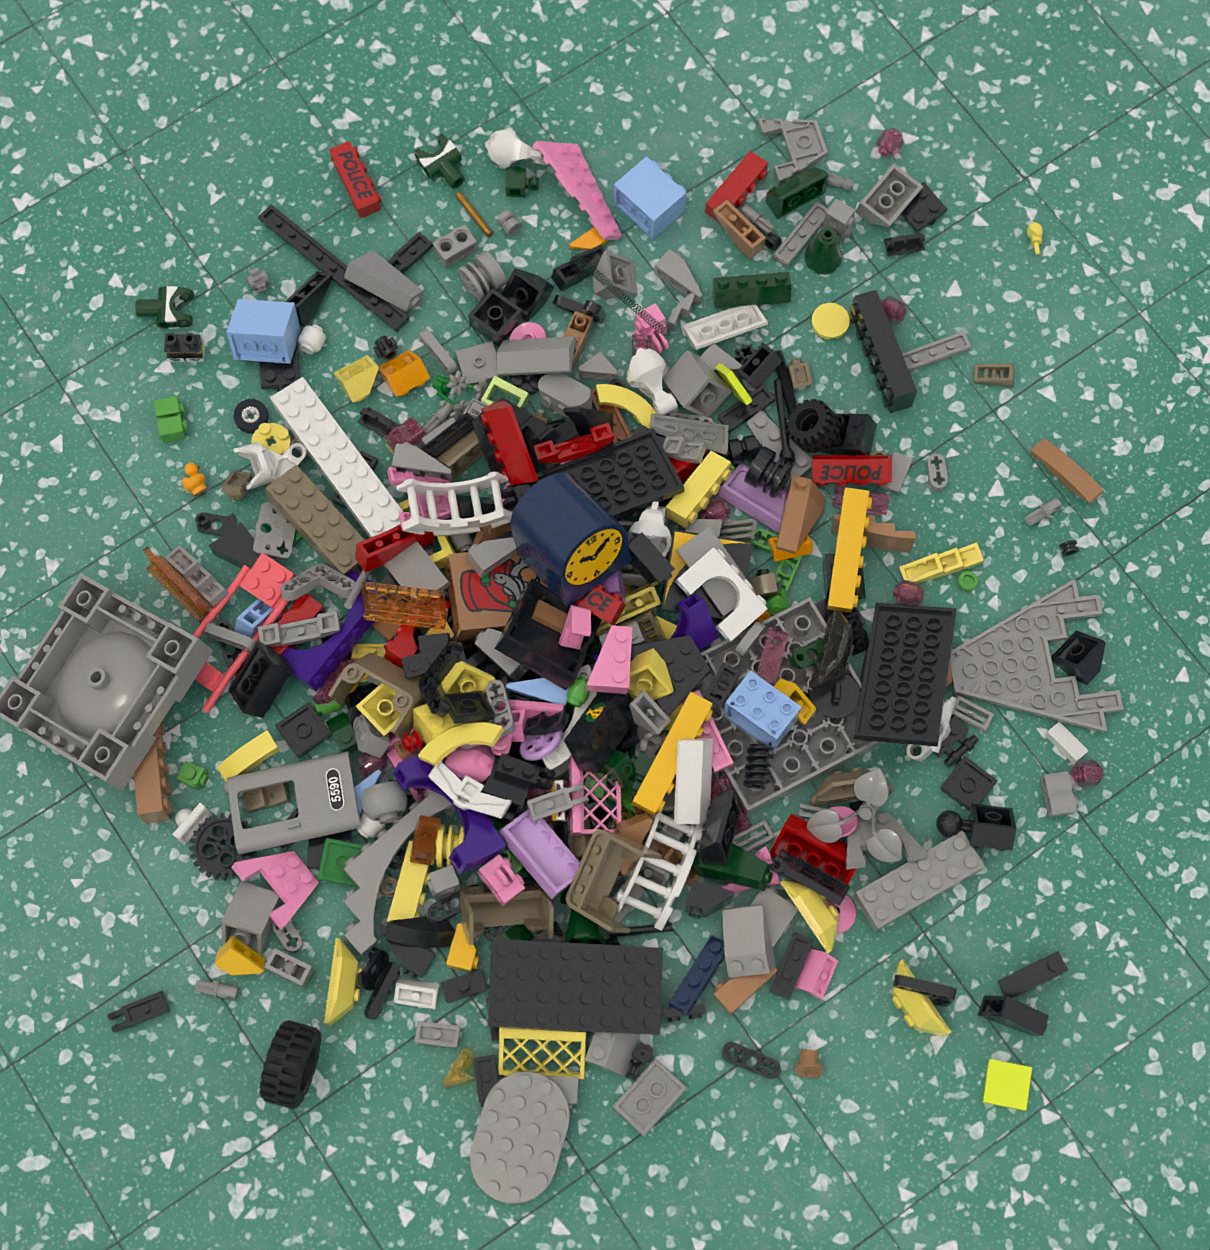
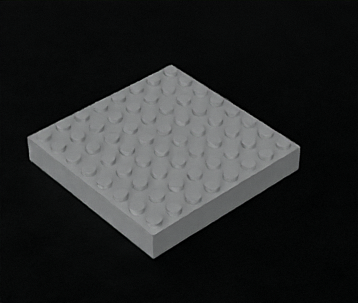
M811 597L760 622L766 628L745 657L735 652V649L751 627L741 632L732 641L728 642L725 640L701 652L710 668V673L691 691L699 690L702 697H704L723 662L742 672L726 701L750 670L773 687L779 679L795 683L811 702V691L815 681L826 673L841 672L849 675L858 684L860 693L862 683ZM818 637L828 644L832 654L829 666L817 664L799 669L790 665L789 659L792 656L793 649L816 643ZM808 650V658L815 660L816 653ZM725 670L722 673L731 679L734 677V675ZM721 677L718 680L727 686L730 684V682ZM717 684L715 685L714 688L718 689L723 693L726 692V689L722 688ZM713 691L710 695L721 701L722 696ZM725 703L722 708L715 704H712L710 708L713 710L711 716L734 762V765L721 770V773L730 789L735 790L737 801L746 816L887 743L854 739L853 734L858 707L851 715L839 719L827 717L816 709L806 724H802L797 720L774 752H767V754L772 756V759L766 760V762L772 765L769 768H765V770L771 772L770 775L764 776V778L770 780V783L763 785L766 789H751L743 785V781L746 780L744 773L747 771L745 765L748 763L746 761V756H748L747 748H749L750 744L761 743L723 716Z

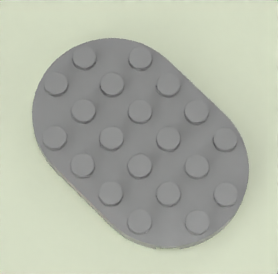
M532 1071L516 1072L500 1080L491 1089L486 1098L470 1151V1165L474 1179L479 1187L490 1197L505 1203L529 1201L541 1194L554 1177L569 1128L570 1108L560 1086L551 1078Z

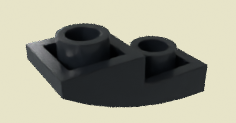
M854 608L851 613L845 612L838 615V620L851 654L854 656L866 651L869 646L867 631L862 626L859 611Z

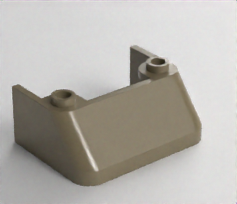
M369 653L344 668L328 696L339 705H342L353 686L359 683L365 674L396 690L397 693L393 698L392 704L402 714L391 732L402 740L403 735L409 734L413 728V709L427 704L419 689L420 678L406 679L402 668L377 654Z
M596 830L591 836L567 892L566 902L568 906L610 932L629 933L630 928L615 920L618 913V905L615 900L609 897V894L624 860L637 862L641 857L661 859L662 855L632 839L607 830Z
M539 884L524 886L525 889L522 893L502 906L491 891L484 892L483 886L462 888L460 890V906L463 932L468 944L473 945V938L483 934L484 927L525 924L526 928L530 929L531 932L537 933L545 930L548 938L552 939L554 907L548 895Z

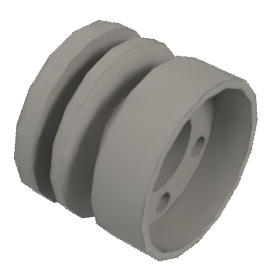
M483 251L473 258L475 266L471 262H467L465 267L461 266L457 269L463 286L478 302H481L489 293L490 288L497 291L507 284L503 270L487 251Z

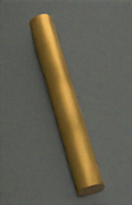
M458 192L455 197L488 238L493 235L492 230L463 193Z

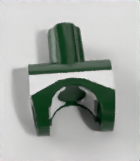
M443 134L436 136V140L440 145V149L436 153L428 154L419 148L414 150L418 164L430 180L441 174L452 189L458 188L465 181V177L455 166V164L462 161L461 154Z
M176 286L160 287L158 289V299L136 300L137 317L157 316L156 325L163 329L189 327L193 324V317L178 312L177 308L180 304L193 300L194 291Z

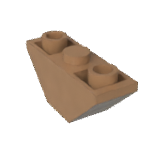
M575 311L563 336L576 337L572 366L579 360L593 321V317Z
M645 812L618 822L613 833L644 845V838L647 833L649 834L653 826V819L649 813ZM624 860L620 869L621 874L626 875L627 871L632 869L634 862Z

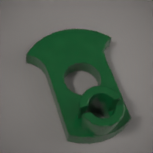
M818 637L816 643L793 649L789 663L792 667L799 669L817 664L829 666L832 659L831 650L828 644ZM808 650L816 653L815 660L808 658Z

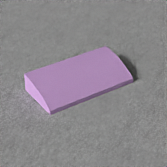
M741 463L721 486L718 496L779 533L786 490H781L775 498L769 496L771 488L767 493L762 492L763 482L757 488L744 482L749 467Z
M528 809L499 832V835L504 838L505 844L551 900L572 883L580 862L544 819L533 821Z

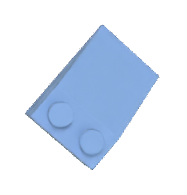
M545 678L507 683L504 686L506 691L544 703L564 704V707L567 703L566 694L570 688L569 686L567 690H564Z

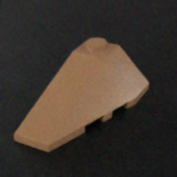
M792 475L786 489L776 549L796 554L806 536L822 515L825 496L811 479Z

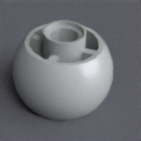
M395 781L380 783L364 790L361 801L362 808L366 816L372 821H380L381 824L391 823L398 820V815L405 812L407 795L400 784Z

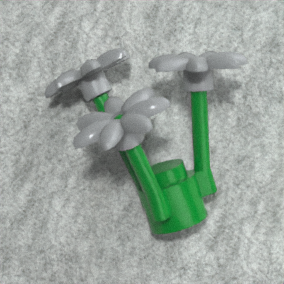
M457 371L455 376H449L450 379L437 375L433 380L432 387L437 390L436 395L442 397L453 406L454 412L450 414V417L458 420V418L463 416L470 402L467 401L465 403L462 400L460 404H455L445 393L450 392V395L457 393L460 396L462 393L461 388H468L477 392L475 399L481 401L486 392L485 389L488 387L486 377L483 380L479 379V385L476 384L474 386L462 383L466 380V376H461L460 371Z

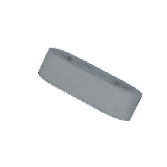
M935 453L929 456L926 467L930 488L939 492L945 489L948 483V476L944 457ZM933 460H936L937 463H940L938 466V470H936L935 464H932ZM937 475H939V480L943 481L941 485L935 482Z
M756 621L738 644L735 652L745 657L760 638L766 626Z
M273 921L272 928L284 948L290 953L299 952L303 947V940L292 922L289 921L285 927L288 932L284 933L283 930H277L278 926ZM290 935L294 940L298 939L296 942L297 947L295 948L293 946L288 947L290 941L287 937Z

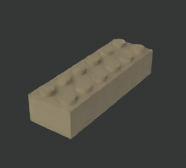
M297 465L293 466L265 488L267 499L273 503L329 567L345 576H348L352 570L357 572L361 569V566L355 559L357 543L364 541V539Z

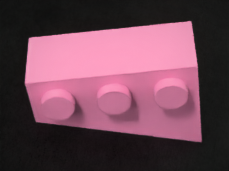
M611 626L585 691L627 694L629 689L633 627Z

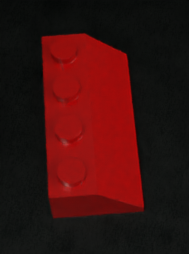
M501 400L481 408L483 414L480 415L483 425L487 426L490 432L487 434L490 444L495 446L494 456L498 463L501 462L503 470H500L501 474L508 477V482L511 485L537 481L538 477L512 406Z
M791 813L769 853L770 857L775 859L777 855H780V850L785 849L792 856L797 855L842 882L849 884L857 868L846 869L847 844L839 839L832 843L819 840L807 829L808 822Z

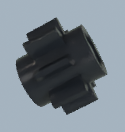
M381 336L375 341L376 346L373 348L379 359L383 356L385 360H388L396 355L398 346L393 337L388 339L387 336Z
M742 344L740 349H735V354L737 355L735 360L741 365L745 364L748 358H751L753 352H756L752 348V344Z

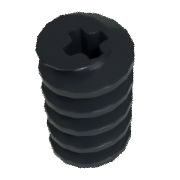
M764 744L749 745V748H747L748 756H746L748 763L745 765L747 771L744 773L746 780L743 781L745 787L766 789L763 785L770 783V780L764 778V776L770 775L771 772L765 770V768H769L772 765L766 762V760L772 759V756L767 754V752L773 751L772 747Z

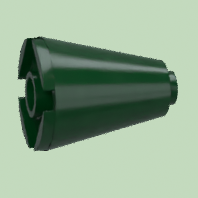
M829 227L822 228L805 250V263L809 269L811 268L817 274L827 275L833 273L842 262V251L837 233Z
M571 908L564 943L606 945L600 926Z

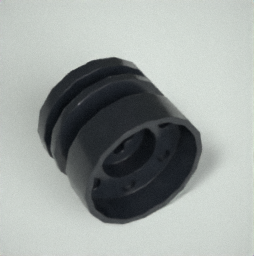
M764 446L752 462L744 482L754 488H757L763 482L762 492L767 493L771 488L769 496L775 498L790 479L794 462L789 460L783 467L786 458L782 456L777 462H774L777 452Z

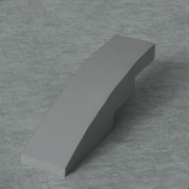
M180 545L165 557L173 568L213 607L229 594Z

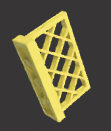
M499 1028L498 1075H511L521 1071H532L546 1076L578 1077L579 1079H584L586 1032ZM504 1038L514 1039L518 1045L510 1051L504 1045ZM528 1040H535L539 1044L532 1052L524 1045ZM549 1041H557L561 1047L552 1053L546 1044ZM571 1042H581V1049L575 1054L567 1047ZM520 1047L528 1054L521 1062L513 1055ZM541 1048L550 1055L544 1062H541L535 1056ZM563 1049L571 1056L564 1064L556 1057ZM509 1057L517 1064L513 1069H503V1062ZM530 1058L539 1065L534 1070H528L523 1065ZM552 1059L560 1066L556 1071H549L545 1067ZM575 1060L580 1065V1072H571L566 1066Z

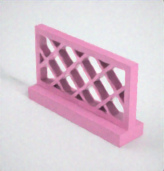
M571 756L569 758V788L583 784V780L588 775L597 782L591 790L584 786L582 791L570 793L571 801L584 796L585 791L587 793L585 796L589 795L598 804L591 811L584 806V803L573 806L574 808L570 809V836L592 835L596 830L614 832L615 829H608L603 822L609 816L616 821V826L618 822H621V787L618 781H615V787L610 791L602 783L607 775L599 780L592 772L585 771L586 774L583 776V771L578 769ZM598 785L608 793L601 801L592 793ZM609 795L616 801V807L612 811L602 803ZM599 805L608 813L602 821L592 814ZM588 816L598 823L594 829H584V821Z

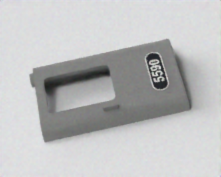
M350 752L336 753L228 777L227 782H224L226 794H229L234 838L238 854L362 828L352 777L353 763ZM290 781L294 782L299 813L297 818L249 829L242 828L238 795L241 792Z

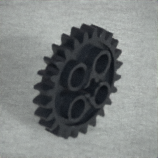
M221 813L220 819L214 814L213 821L210 822L206 818L205 826L198 824L201 829L200 832L193 831L197 837L190 839L195 844L189 847L190 851L195 852L190 857L194 860L197 859L193 864L195 867L201 866L199 871L201 873L206 871L208 878L213 874L215 880H218L220 875L224 881H226L227 875L235 879V871L232 869L233 864L252 859L251 855H257V852L253 851L237 856L227 849H221L217 844L207 841L208 838H211L237 852L236 846H233L235 838L231 813L228 818H226L224 813ZM246 820L242 822L243 829L252 828H246L248 826V822ZM224 829V834L221 837H215L217 830ZM209 847H213V854L210 856H206V849H208ZM227 856H231L232 862L228 865H224V858Z

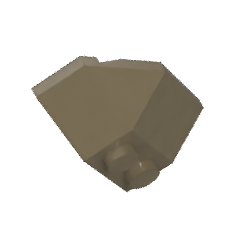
M854 768L848 773H842V771L831 772L813 795L809 805L817 807L859 800L854 792V784L861 775L870 772V770ZM887 783L889 789L888 795H891L893 791V786Z

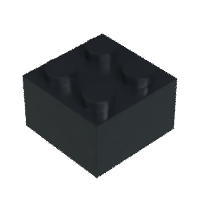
M492 288L468 315L469 326L500 347L502 341L506 340L523 321V312L521 308Z

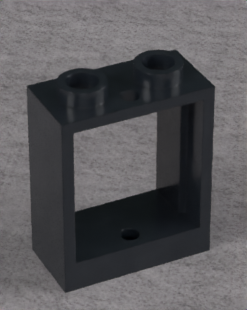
M643 532L628 542L632 560L630 563L651 587L656 584L660 586L673 576L671 572L675 568Z

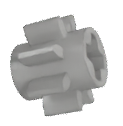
M258 268L250 270L251 275L246 278L251 289H257L259 293L267 290L266 284H269L270 281L265 270L259 271Z

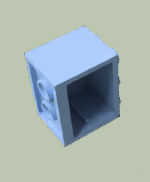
M646 156L614 184V204L646 234L654 239L685 212L686 190L683 186L677 185L667 172L664 173L655 161H651Z
M238 299L226 333L234 360L290 364L301 329L294 303Z
M750 670L725 702L723 716L761 744L769 746V743H772L770 747L773 748L772 752H774L798 720L801 706Z

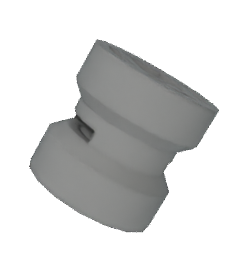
M510 209L502 212L496 222L500 227L505 228L504 230L508 236H513L520 231L523 223L514 217L515 215Z

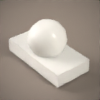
M201 803L193 811L187 808L181 809L175 816L178 828L172 835L183 845H186L195 835L193 831L200 829L198 824L203 825L205 819H208L212 813Z

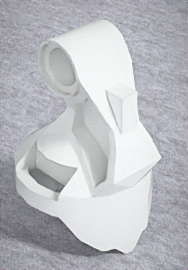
M511 127L496 131L485 142L488 156L501 169H506L512 163L514 164L516 161L526 158L532 159L533 163L549 166L543 160L545 156L540 150L536 151L534 147H530L522 142Z
M639 348L636 355L632 357L626 379L629 385L638 388L641 393L652 400L653 407L658 415H666L678 409L673 395L662 390L663 371L666 362L656 351Z
M259 442L233 449L237 455L250 459L255 474L253 479L245 486L246 490L274 482L293 466L298 465L307 453L305 446L300 443L291 445L283 455L272 452ZM292 449H297L300 452L299 458L292 455Z
M652 502V505L645 507V511L642 512L639 521L631 526L627 538L629 542L632 539L633 533L638 535L643 532L665 557L672 542L670 531L664 525L666 507L658 506L659 502ZM665 538H666V542H667L666 545L662 543V541H663Z
M955 697L944 701L938 747L908 744L906 752L910 758L916 761H923L932 752L939 753L942 741L951 732L949 722L956 701ZM917 746H921V754L919 756H914V748Z

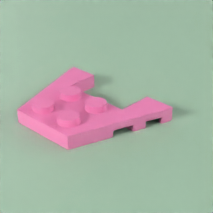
M389 467L387 471L391 486H398L407 479H415L427 483H450L449 480L428 475L424 477L416 476L413 472L407 470L405 473L399 472L394 467ZM416 494L419 516L430 519L426 495ZM448 495L434 496L438 519L451 518ZM400 512L399 520L402 531H404L402 523L410 520L411 512Z
M294 851L235 862L232 866V869L242 882L261 873L285 904L270 914V917L280 930L285 928L290 919L319 884L318 880Z

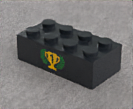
M598 692L564 739L579 770L599 773L633 725L634 719L629 706L632 699L628 692L627 694Z

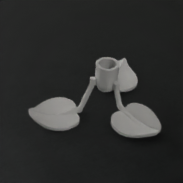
M880 767L861 775L854 784V792L857 798L864 801L859 810H856L855 813L844 820L839 821L838 812L832 809H823L816 812L807 823V829L816 838L826 843H832L837 841L842 835L843 830L840 825L859 815L863 820L872 821V834L874 836L870 837L866 842L870 854L884 862H897L902 859V841L898 833L890 828H882L876 832L877 818L875 814L879 809L878 806H882L886 802L889 794L887 780Z

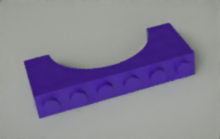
M352 570L347 577L356 582L360 574ZM367 579L352 608L348 609L346 619L339 632L335 633L323 644L311 649L296 650L288 647L281 656L285 657L293 668L290 676L317 692L393 600L386 590Z
M694 592L678 603L680 610L679 622L670 639L690 635L698 650L719 638L706 603ZM599 654L593 657L595 663L599 657Z
M418 755L399 762L393 775L403 790L425 788L437 792L445 797L459 813L463 823L464 838L463 842L453 849L449 859L460 875L502 854L507 845L504 838L494 828L492 820L485 813L471 809L463 810L454 805L453 800L428 777L434 765L420 760Z

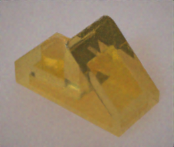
M463 1047L441 1084L443 1087L448 1089L476 1081L473 1077L463 1072V1069H468L473 1061L471 1050Z

